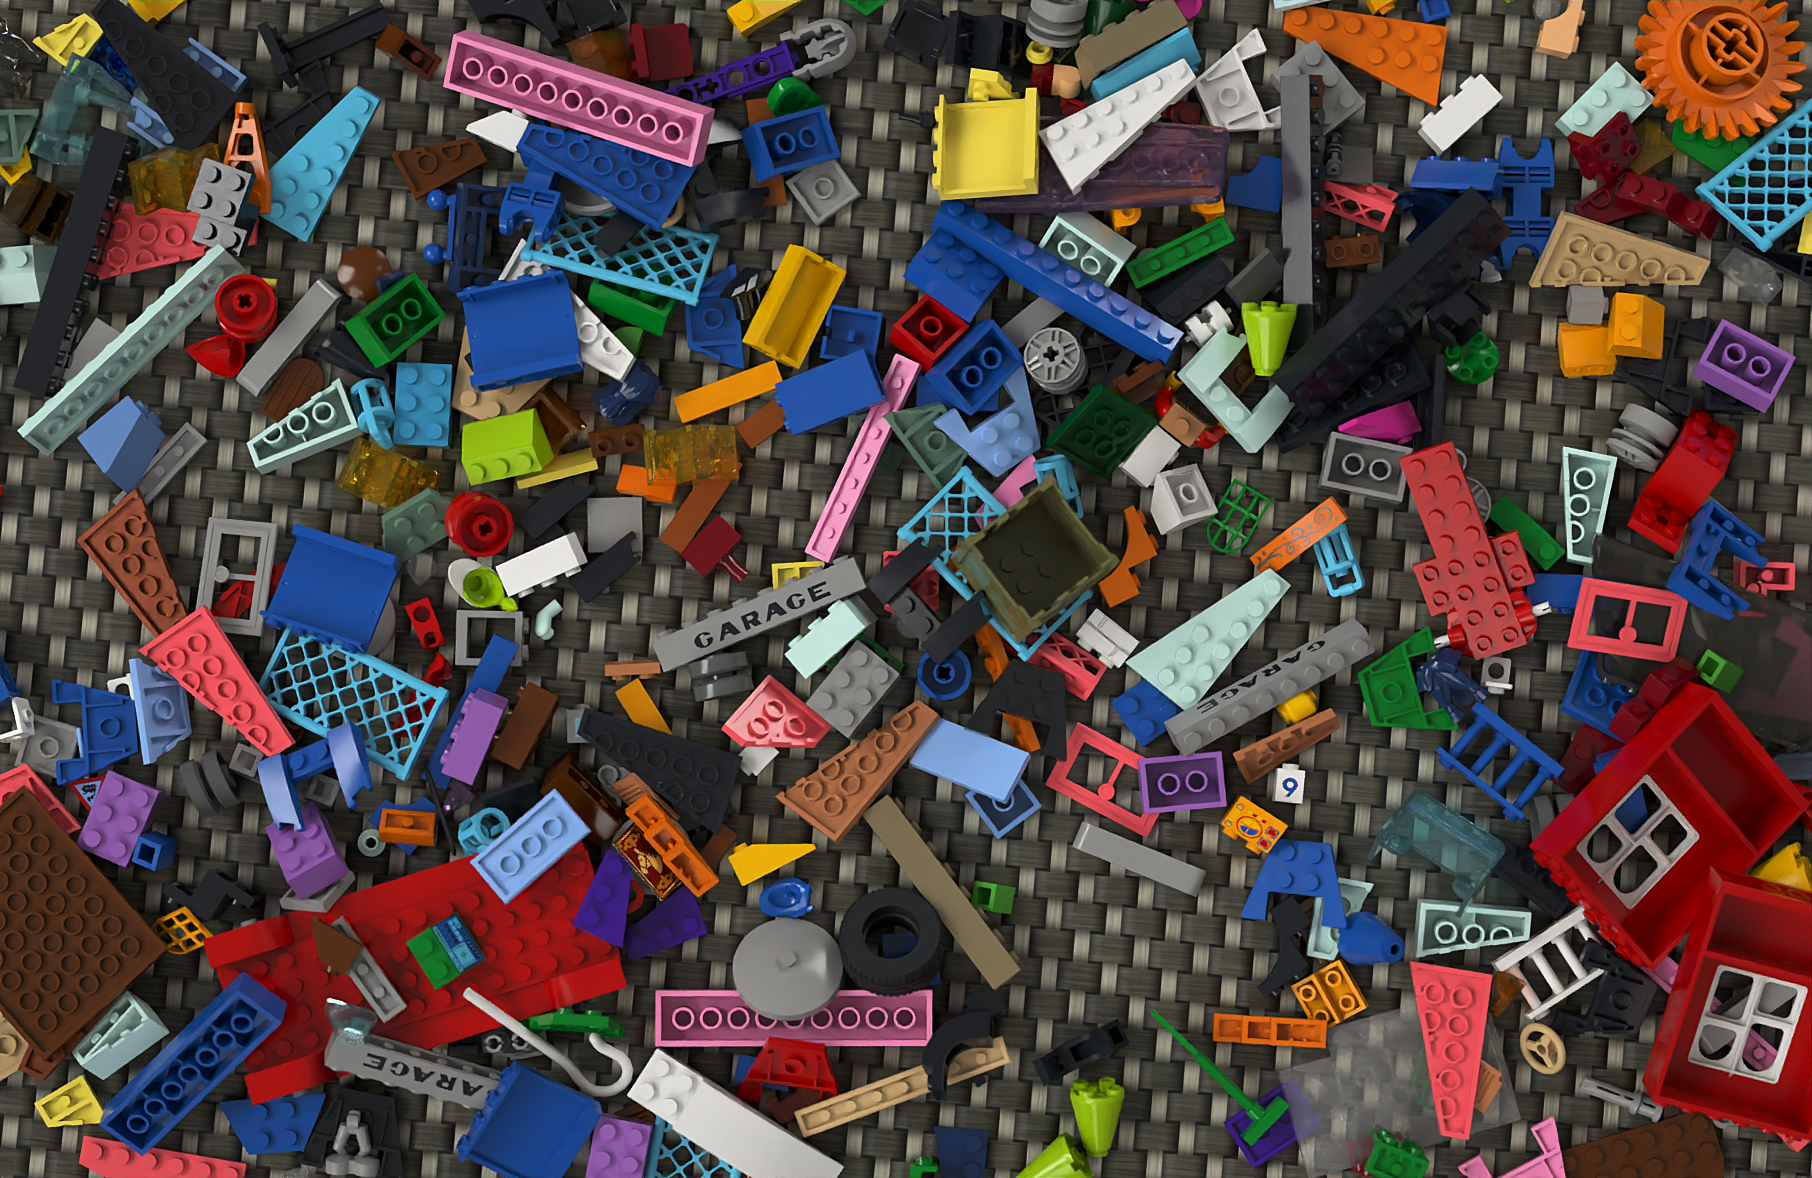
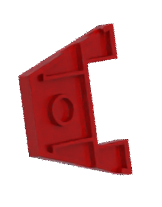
M769 1036L737 1088L736 1097L741 1100L760 1103L763 1082L820 1090L819 1102L840 1095V1090L825 1044Z

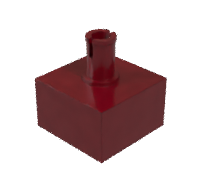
M719 514L680 553L706 580L720 567L737 584L750 572L733 556V552L744 542L743 538Z

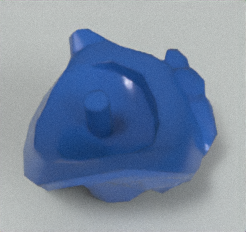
M785 878L773 882L763 889L759 897L760 909L765 914L773 917H790L795 919L799 916H804L815 907L809 904L811 901L810 895L813 893L811 885L804 883L798 878Z

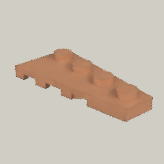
M1329 708L1234 752L1233 756L1242 777L1249 785L1341 727L1337 716Z

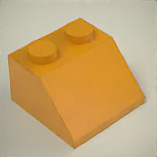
M1616 292L1609 304L1607 354L1661 360L1665 306L1645 295Z

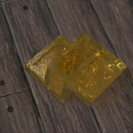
M210 142L192 151L167 145L128 163L136 215L146 216L163 207L182 213L190 212L186 208L204 157L221 163L218 144Z
M688 425L673 430L643 431L648 486H692L708 481H734L739 479L734 425Z
M357 436L335 486L391 511L427 488L433 489L440 473Z

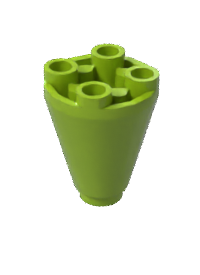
M1261 301V306H1258V303L1242 302L1241 314L1252 367L1255 368V375L1272 376L1281 367L1296 319L1297 305L1281 304L1278 307L1277 302Z
M1100 1078L1099 1082H1089L1085 1079L1072 1081L1070 1098L1083 1148L1086 1149V1155L1091 1157L1107 1156L1108 1150L1112 1145L1125 1097L1124 1088L1116 1085L1114 1078Z

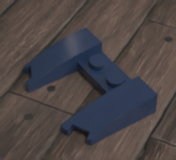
M457 183L455 210H458L453 265H449L448 292H463L465 288L470 286H479L480 288L490 286L492 282L497 281L501 276L503 270L482 268L487 213L500 215L501 204L507 188Z

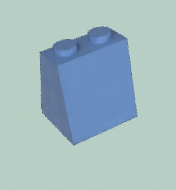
M127 395L77 437V439L103 473L124 492L129 494L136 488L166 435L159 428L162 425L159 418L152 411L150 412L140 400L135 403Z

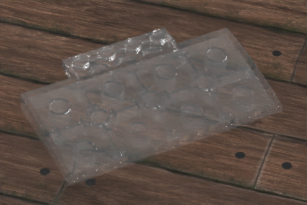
M1417 1004L1328 1028L1326 1031V1042L1331 1057L1277 1072L1285 1101L1289 1105L1288 1111L1308 1178H1316L1356 1165L1366 1164L1375 1145V1142L1369 1135L1371 1128L1379 1131L1380 1128L1386 1129L1395 1134L1394 1138L1404 1142L1405 1138L1418 1143L1420 1148L1455 1139L1440 1136L1431 1082L1427 1077L1429 1071ZM1491 1012L1487 1013L1481 1059L1502 1072L1499 1081L1503 1084L1485 1113L1473 1108L1470 1134L1521 1120Z

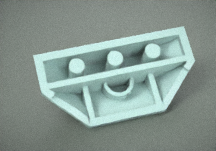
M27 245L0 248V306L41 301L58 246Z

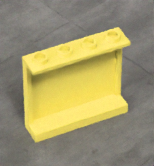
M1026 88L1024 99L946 104L944 94L940 95L939 106H935V119L939 124L938 128H934V141L938 145V150L933 151L934 167H937V173L932 174L933 189L938 190L940 200L1038 194L1040 100L1037 88Z

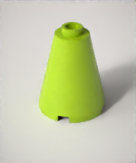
M1065 1132L1059 1135L1015 1178H1092L1093 1172L1083 1151L1079 1153L1073 1147L1078 1143L1069 1133Z

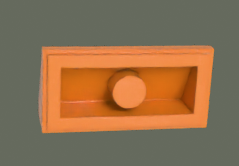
M382 808L379 826L380 842L434 846L437 813Z

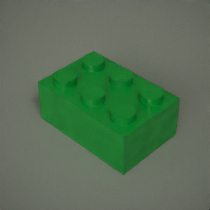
M631 255L622 258L627 265L639 262L636 257ZM617 261L605 264L607 270L615 272L622 268ZM652 264L648 265L654 272L664 270ZM643 268L632 271V276L641 279L649 275ZM670 275L658 278L660 284L668 286L675 282ZM595 278L591 284L586 305L662 337L681 300Z
M414 272L400 279L346 321L344 325L375 368H378L393 360L447 316Z

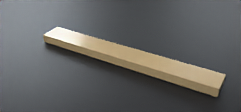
M1002 1035L993 1038V1048H973L960 1053L949 1067L948 1085L1010 1063L1011 1059ZM922 1065L794 1111L802 1136L806 1138L929 1093L931 1091H928L927 1087L928 1075H926Z

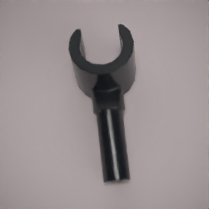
M926 111L922 118L905 113H899L898 119L914 122L926 130H932L937 123L935 115L929 111Z

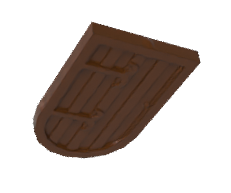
M299 358L289 362L280 372L277 381L259 412L278 423L295 408H300L310 401L311 397L321 392L324 386V374L321 367L314 361L306 358Z

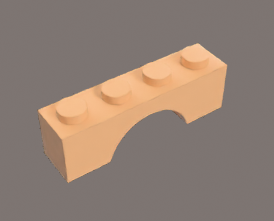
M1568 0L1567 9L1561 16L1543 22L1540 27L1535 52L1567 59L1571 52H1576L1579 37L1575 36L1577 26H1582L1585 16V10H1581L1583 0Z

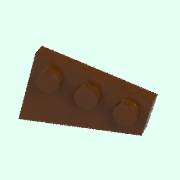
M475 137L444 142L439 145L421 146L410 150L390 152L416 201L427 196L432 190L440 189L488 163Z
M1240 315L1232 334L1238 338L1240 334H1245L1242 315ZM1248 343L1243 346L1219 376L1237 398L1257 376L1255 375V368L1252 367Z

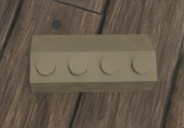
M1154 0L1147 6L1148 9L1140 13L1139 10H1135L1124 18V22L1118 25L1116 22L1110 23L1102 29L1103 33L1097 36L1090 34L1079 41L1080 45L1074 54L1084 89L1090 88L1092 81L1186 28L1188 23L1175 1Z

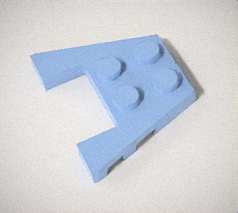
M1023 365L1003 383L1012 402L971 430H968L957 409L954 408L933 421L937 428L945 432L952 441L960 445L975 461L995 477L1000 476L1041 448Z

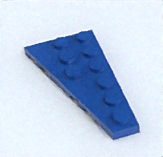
M1582 649L1560 710L1621 741L1608 728L1621 705L1635 698L1642 687L1629 675L1625 676L1613 665L1615 662L1608 655L1605 657L1600 652Z

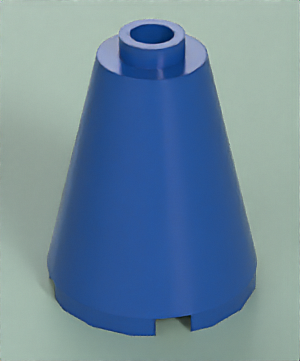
M1352 913L1346 918L1348 929L1338 930L1340 935L1337 948L1342 958L1353 965L1369 966L1394 963L1400 960L1404 954L1405 944L1403 940L1380 917L1373 913Z

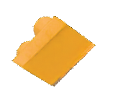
M1609 320L1602 321V324L1559 323L1557 337L1560 367L1565 377L1579 378L1580 376L1613 374L1616 355L1607 354Z

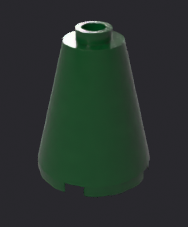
M1088 0L1084 17L1085 37L1090 34L1097 36L1103 33L1102 29L1110 23L1116 22L1118 25L1124 22V18L1135 11L1137 1Z

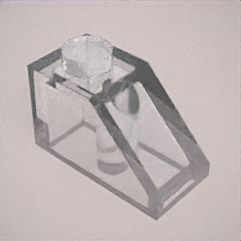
M1736 247L1717 266L1746 295L1765 306L1784 287L1771 266Z

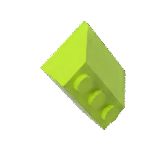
M536 408L463 425L462 463L471 486L541 471L554 458Z

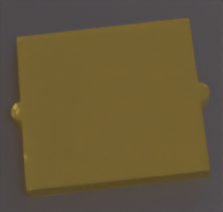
M1647 118L1634 128L1642 145V150L1627 166L1633 173L1643 176L1676 152L1677 148L1665 137V132L1660 131Z

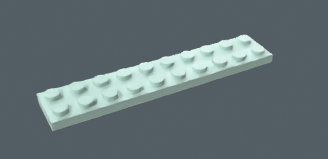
M219 243L209 249L204 257L194 266L190 267L174 285L168 287L155 303L149 305L140 317L133 323H130L114 341L108 343L94 360L89 361L79 374L69 380L64 385V388L53 398L47 400L34 416L28 418L18 432L24 439L49 456L215 300L217 291L226 279L228 280L231 277L243 274L247 270Z

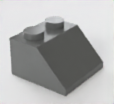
M1266 247L1226 286L1223 293L1240 311L1242 310V302H1254L1261 306V301H1263L1264 297L1270 292L1274 296L1283 287V269Z

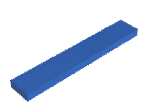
M494 633L428 763L435 785L446 790L452 777L441 773L444 764L440 763V760L449 742L454 743L455 741L450 736L459 718L465 717L461 710L470 692L475 694L479 687L495 694L519 647V644L497 633ZM423 772L421 778L427 781L425 773Z

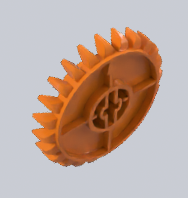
M1650 0L1647 8L1653 17L1644 14L1638 22L1640 30L1646 33V35H1639L1634 39V47L1642 51L1643 56H1640L1634 62L1636 69L1646 72L1647 77L1640 82L1642 89H1652L1655 93L1651 104L1655 108L1664 105L1668 109L1666 120L1670 123L1678 119L1684 121V132L1692 134L1698 128H1702L1703 136L1709 140L1715 139L1719 134V130H1721L1722 136L1727 141H1734L1740 136L1738 127L1744 135L1749 137L1760 132L1757 123L1764 127L1772 126L1778 119L1770 110L1783 113L1793 105L1780 95H1793L1802 89L1801 84L1786 78L1798 75L1807 68L1805 63L1789 61V57L1805 48L1806 43L1798 41L1786 42L1785 37L1800 25L1799 21H1790L1780 25L1777 22V19L1783 14L1789 4L1785 1L1767 9L1764 6L1767 0Z

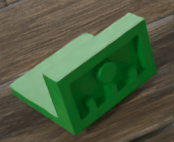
M1380 1128L1379 1131L1370 1129L1369 1135L1375 1142V1145L1364 1167L1366 1172L1380 1178L1424 1177L1430 1162L1424 1155L1425 1152L1420 1149L1418 1143L1406 1138L1402 1142L1394 1138V1133Z

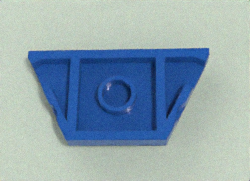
M736 264L703 282L698 298L699 302L696 306L688 305L684 301L688 349L743 370L745 368L741 320L736 319L733 301L728 298H720L724 288L737 276Z
M327 1093L305 1094L295 1098L293 1095L282 1096L257 1105H253L251 1099L220 1101V1107L249 1155L304 1151L319 1118L321 1108L326 1101Z

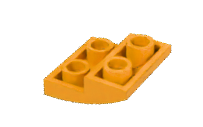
M1343 958L1328 964L1291 985L1309 1019L1327 1020V1029L1369 1006Z

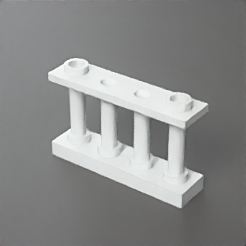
M1580 905L1531 936L1529 940L1523 941L1491 962L1497 972L1505 971L1515 981L1531 1006V1009L1524 1013L1528 1019L1535 1017L1536 1020L1545 1017L1550 1013L1549 1007L1605 971L1593 968L1586 972L1564 938L1566 937L1565 931L1574 926L1575 929H1579L1586 941L1590 937L1600 943L1589 926V921L1583 916L1582 912L1584 909ZM1549 941L1557 945L1578 978L1566 987L1562 985L1542 954V946ZM1526 956L1534 960L1555 993L1542 1002L1519 969L1520 964L1518 961Z

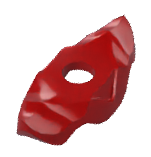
M437 652L435 659L429 665L428 672L421 680L436 688L443 687L444 682L453 676V669L449 661L441 653ZM414 689L405 705L414 703L417 700L416 689ZM434 698L424 703L427 717L436 702ZM419 705L406 710L410 724L422 720L423 716ZM402 714L396 718L391 728L392 730L405 725ZM418 725L412 728L413 736L417 734ZM407 730L394 734L397 737L409 738Z

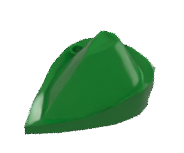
M786 77L777 81L767 98V106L776 117L825 104L808 84L795 77Z

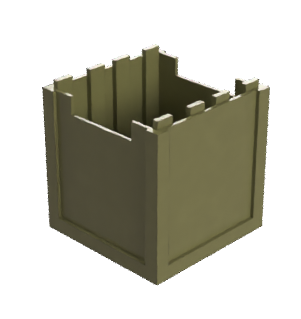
M1052 474L1043 479L1030 494L975 536L971 534L963 540L950 556L951 561L976 593L982 589L985 591L987 597L982 599L1016 644L1020 643L1099 582L1120 563L1114 553L1111 555L1102 543L1098 544L1063 499L1065 495L1056 485L1058 482Z

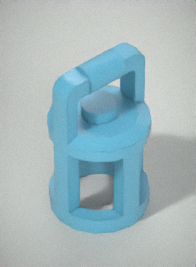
M369 378L361 380L352 386L349 393L358 427L362 432L371 434L385 450L390 449L394 445L389 428L393 426L396 417L387 386L381 379ZM377 387L380 392L375 397L370 398L367 388Z
M1057 454L1033 462L1038 485L1048 475L1052 474L1054 477L1053 469H1055L1059 489L1065 495L1063 499L1067 504L1073 500L1074 513L1081 519L1084 513L1071 459L1062 454Z
M1346 524L1338 525L1313 544L1322 575L1332 597H1344L1357 592L1358 589L1365 586V580L1350 541ZM1329 537H1331V540L1333 542L1338 557V561L1336 560ZM1352 568L1356 583L1350 582L1336 589L1331 575L1335 574L1336 578L1349 574L1348 569Z
M486 808L460 823L458 839L465 857L482 852L495 841L497 835L503 834L510 828L509 820L502 811L496 808ZM490 815H493L497 817L501 823L492 827V825L485 818H487Z

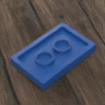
M1145 679L1111 702V705L1141 747L1167 730L1164 725L1165 721L1184 711ZM1204 694L1199 702L1208 698L1206 694Z

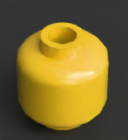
M1308 688L1277 705L1275 708L1288 725L1290 723L1297 724L1316 713L1314 702L1318 699L1314 692Z

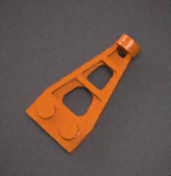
M235 103V120L223 164L233 168H237L241 162H250L253 165L256 180L247 202L260 206L259 214H271L272 186L259 117L257 115V104ZM245 115L249 116V120H245ZM243 134H250L253 138L254 152L252 155H239L238 153L240 137Z

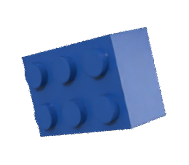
M940 228L934 232L917 252L903 275L905 279L968 323L975 318L991 298L1005 276L994 265L988 263Z

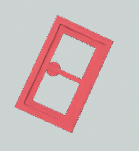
M1583 577L1567 646L1570 648L1669 662L1676 655L1688 601L1673 591ZM1596 595L1631 600L1625 627L1619 632L1620 639L1587 634ZM1637 601L1671 606L1662 646L1633 642L1636 639L1637 633L1631 627Z
M1077 722L1067 741L1066 762H1056L1045 785L1146 838L1160 814H1142L1140 818L1108 801L1114 796L1113 784L1123 764L1125 763L1137 769V759H1146V757ZM1084 742L1119 760L1108 783L1099 787L1098 795L1066 779Z

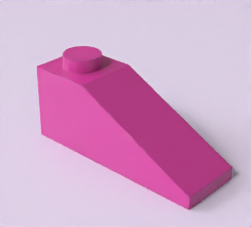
M1410 400L1355 418L1338 426L1339 431L1346 434L1385 443L1397 441L1398 445L1414 440L1412 435L1422 430Z

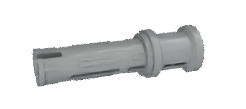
M1583 1075L1580 1082V1092H1585L1628 1108L1627 1111L1633 1115L1638 1113L1652 1118V1121L1655 1123L1658 1122L1661 1116L1663 1106L1655 1104L1650 1097L1644 1096L1639 1090L1632 1093L1587 1075Z

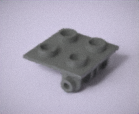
M1336 131L1330 132L1325 140L1324 165L1326 176L1324 180L1373 185V148L1341 145L1342 136Z

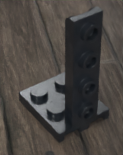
M378 2L286 44L277 27L272 28L267 21L257 25L278 74L287 86L292 89L300 85L295 75L300 70L316 60L322 61L383 33L391 22L383 4Z

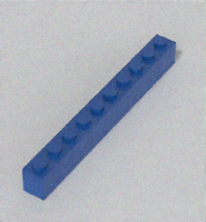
M959 199L946 200L937 211L930 230L934 233L940 228L988 263L994 265L1008 278L1151 363L1159 359L1163 367H1165L1175 353L1184 333Z

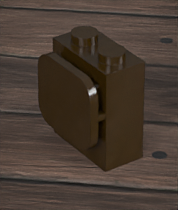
M26 172L18 179L3 206L0 220L28 237L52 245L69 214L74 195L56 184L44 181L38 176Z

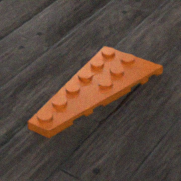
M1303 6L1285 11L1282 32L1306 44L1315 40L1328 55L1351 64L1350 66L1387 85L1390 84L1404 91L1405 94L1411 97H1416L1426 102L1427 105L1433 108L1437 106L1448 27L1312 6Z

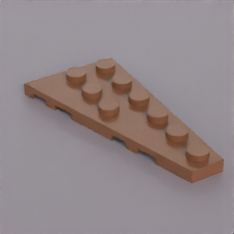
M917 700L891 717L890 722L878 730L875 728L867 734L868 737L857 744L854 742L820 765L819 770L807 778H801L795 782V786L785 793L783 791L780 792L775 798L833 842L839 844L941 717L920 700Z

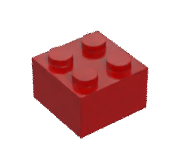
M926 294L893 325L889 341L912 361L923 365L921 369L927 373L968 332L970 326L950 309Z

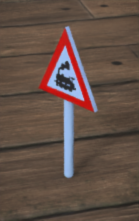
M78 727L76 733L81 758H84L82 729ZM88 775L84 779L68 784L89 813L106 775L90 778Z

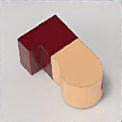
M1033 63L1030 88H1037L1039 99L1041 94L1060 95L1067 99L1075 98L1079 95L1081 88L1079 69L1051 63Z

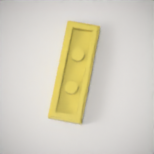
M591 447L555 456L543 470L516 476L518 488L524 489L598 469L597 458H593Z

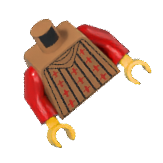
M1173 371L1164 380V387L1153 405L1155 412L1158 414L1159 424L1189 448L1201 447L1209 449L1225 433L1229 434V432L1220 422L1214 426L1175 395V392L1184 382L1176 380L1174 377L1176 371Z

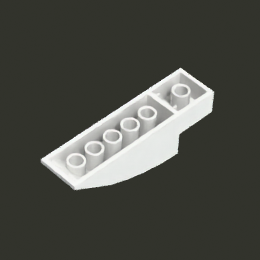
M661 1047L656 1049L627 1095L672 1124L673 1130L751 1178H837L844 1168L843 1165Z

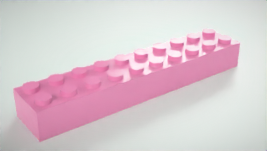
M469 30L453 35L443 87L689 167L704 161L715 112L713 108Z
M736 989L656 990L655 1046H764L769 1036L825 1044V1046H926L932 1037V989H919L916 992L913 991L911 994L900 995L899 997L878 996L876 993L872 994L864 989H839L832 1002L823 1010L810 1017L794 1021L775 1020L758 1014L743 1002Z

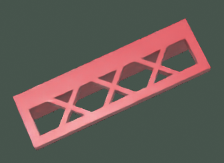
M1324 180V190L1330 191L1334 198L1326 201L1324 210L1384 232L1396 204L1392 201L1398 197L1397 192L1376 184L1367 185ZM1349 199L1356 201L1359 208L1352 211L1348 210L1342 202ZM1376 209L1384 212L1385 215L1382 222L1370 218L1368 211Z
M1054 631L1048 637L1050 644L1042 643L1031 655V658L1025 662L1064 675L1065 689L1086 701L1107 666ZM1033 632L1026 637L1024 643L1030 648L1039 639L1038 635L1042 634ZM999 633L1004 649L1023 661L1017 655L1019 652ZM1061 650H1067L1072 654L1073 658L1068 659L1062 655ZM1084 665H1090L1098 670L1097 674L1093 675L1087 671Z

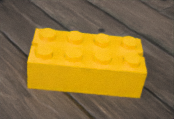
M790 244L742 342L762 353H766L765 355L783 365L799 369L847 271L827 260H823L821 256L805 247Z

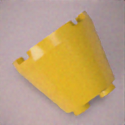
M1799 842L1786 846L1746 874L1812 892V865L1808 857H1801L1799 850H1802Z

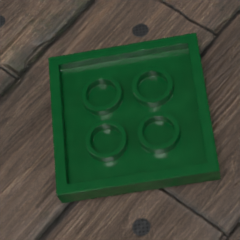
M1099 382L1051 434L1046 442L1053 450L1107 479L1160 421L1152 412Z

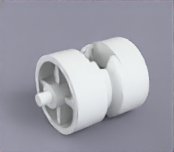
M1212 300L1203 306L1201 314L1193 313L1182 321L1188 334L1184 338L1185 341L1189 342L1192 340L1201 349L1221 327H1227V333L1234 329L1228 315L1232 312L1229 307L1227 309L1222 308L1216 300Z

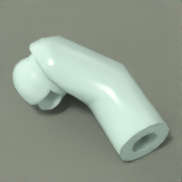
M555 599L536 615L535 632L543 640L552 638L554 630L551 628V620L563 610Z

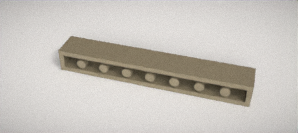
M886 795L866 810L862 816L924 898L930 902V905L935 907L942 922L995 992L1022 972L1018 967L1022 964L1021 960L1013 950L1009 953L1002 946L1005 939L996 928L992 931L985 923L989 918L980 906L974 909L968 900L972 898L971 894L963 884L959 887L955 884L952 878L956 875L946 862L943 865L939 863L935 857L939 852L930 840L924 843L919 836L923 831L914 819L908 822L902 814L906 809L896 797L892 800L889 795Z

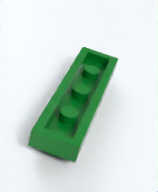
M1222 216L1125 264V267L1138 290L1235 242V239Z

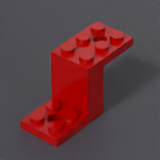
M1692 407L1689 417L1684 420L1676 442L1661 460L1657 470L1650 475L1642 486L1627 526L1674 555L1681 545L1690 519L1724 476L1739 435L1735 434L1730 427L1721 425L1711 419L1706 412L1698 411Z

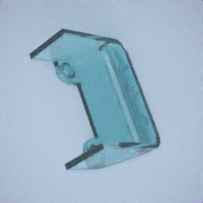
M1415 791L1410 794L1381 828L1366 858L1371 861L1382 847L1396 855H1403L1410 848L1456 877L1452 884L1453 891L1458 897L1464 899L1455 916L1460 918L1477 898L1505 853V846L1500 840L1430 795Z

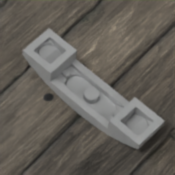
M1039 297L1004 325L1001 330L1019 350L1037 332L1045 329L1066 311Z
M238 743L228 769L261 785L256 763L269 757L259 750ZM316 774L296 783L299 799L306 802L313 800L316 805L332 808L340 788V782L325 775Z

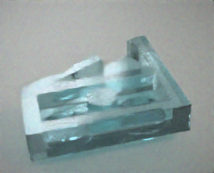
M331 998L326 1000L324 1010L336 1037L344 1039L349 1044L364 1045L377 1022L378 1014L375 1011Z

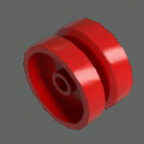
M240 274L229 278L220 286L215 295V309L220 327L230 339L239 343H255L264 340L273 332L277 324L278 309L272 288L264 279L255 275Z
M470 490L459 494L451 501L445 511L444 526L446 534L453 543L475 557H489L497 554L506 547L512 537L514 525L511 513L504 504L483 491Z

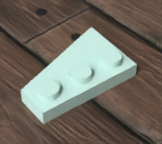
M1345 878L1338 879L1346 918L1352 913L1361 910L1362 904L1374 884ZM1315 897L1305 956L1334 960L1339 951L1337 948L1340 935L1338 933L1339 928L1321 926L1324 898Z

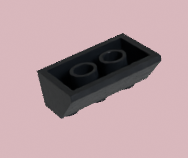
M1213 252L1136 291L1158 318L1176 328L1183 320L1197 312L1222 292L1235 276L1220 257Z

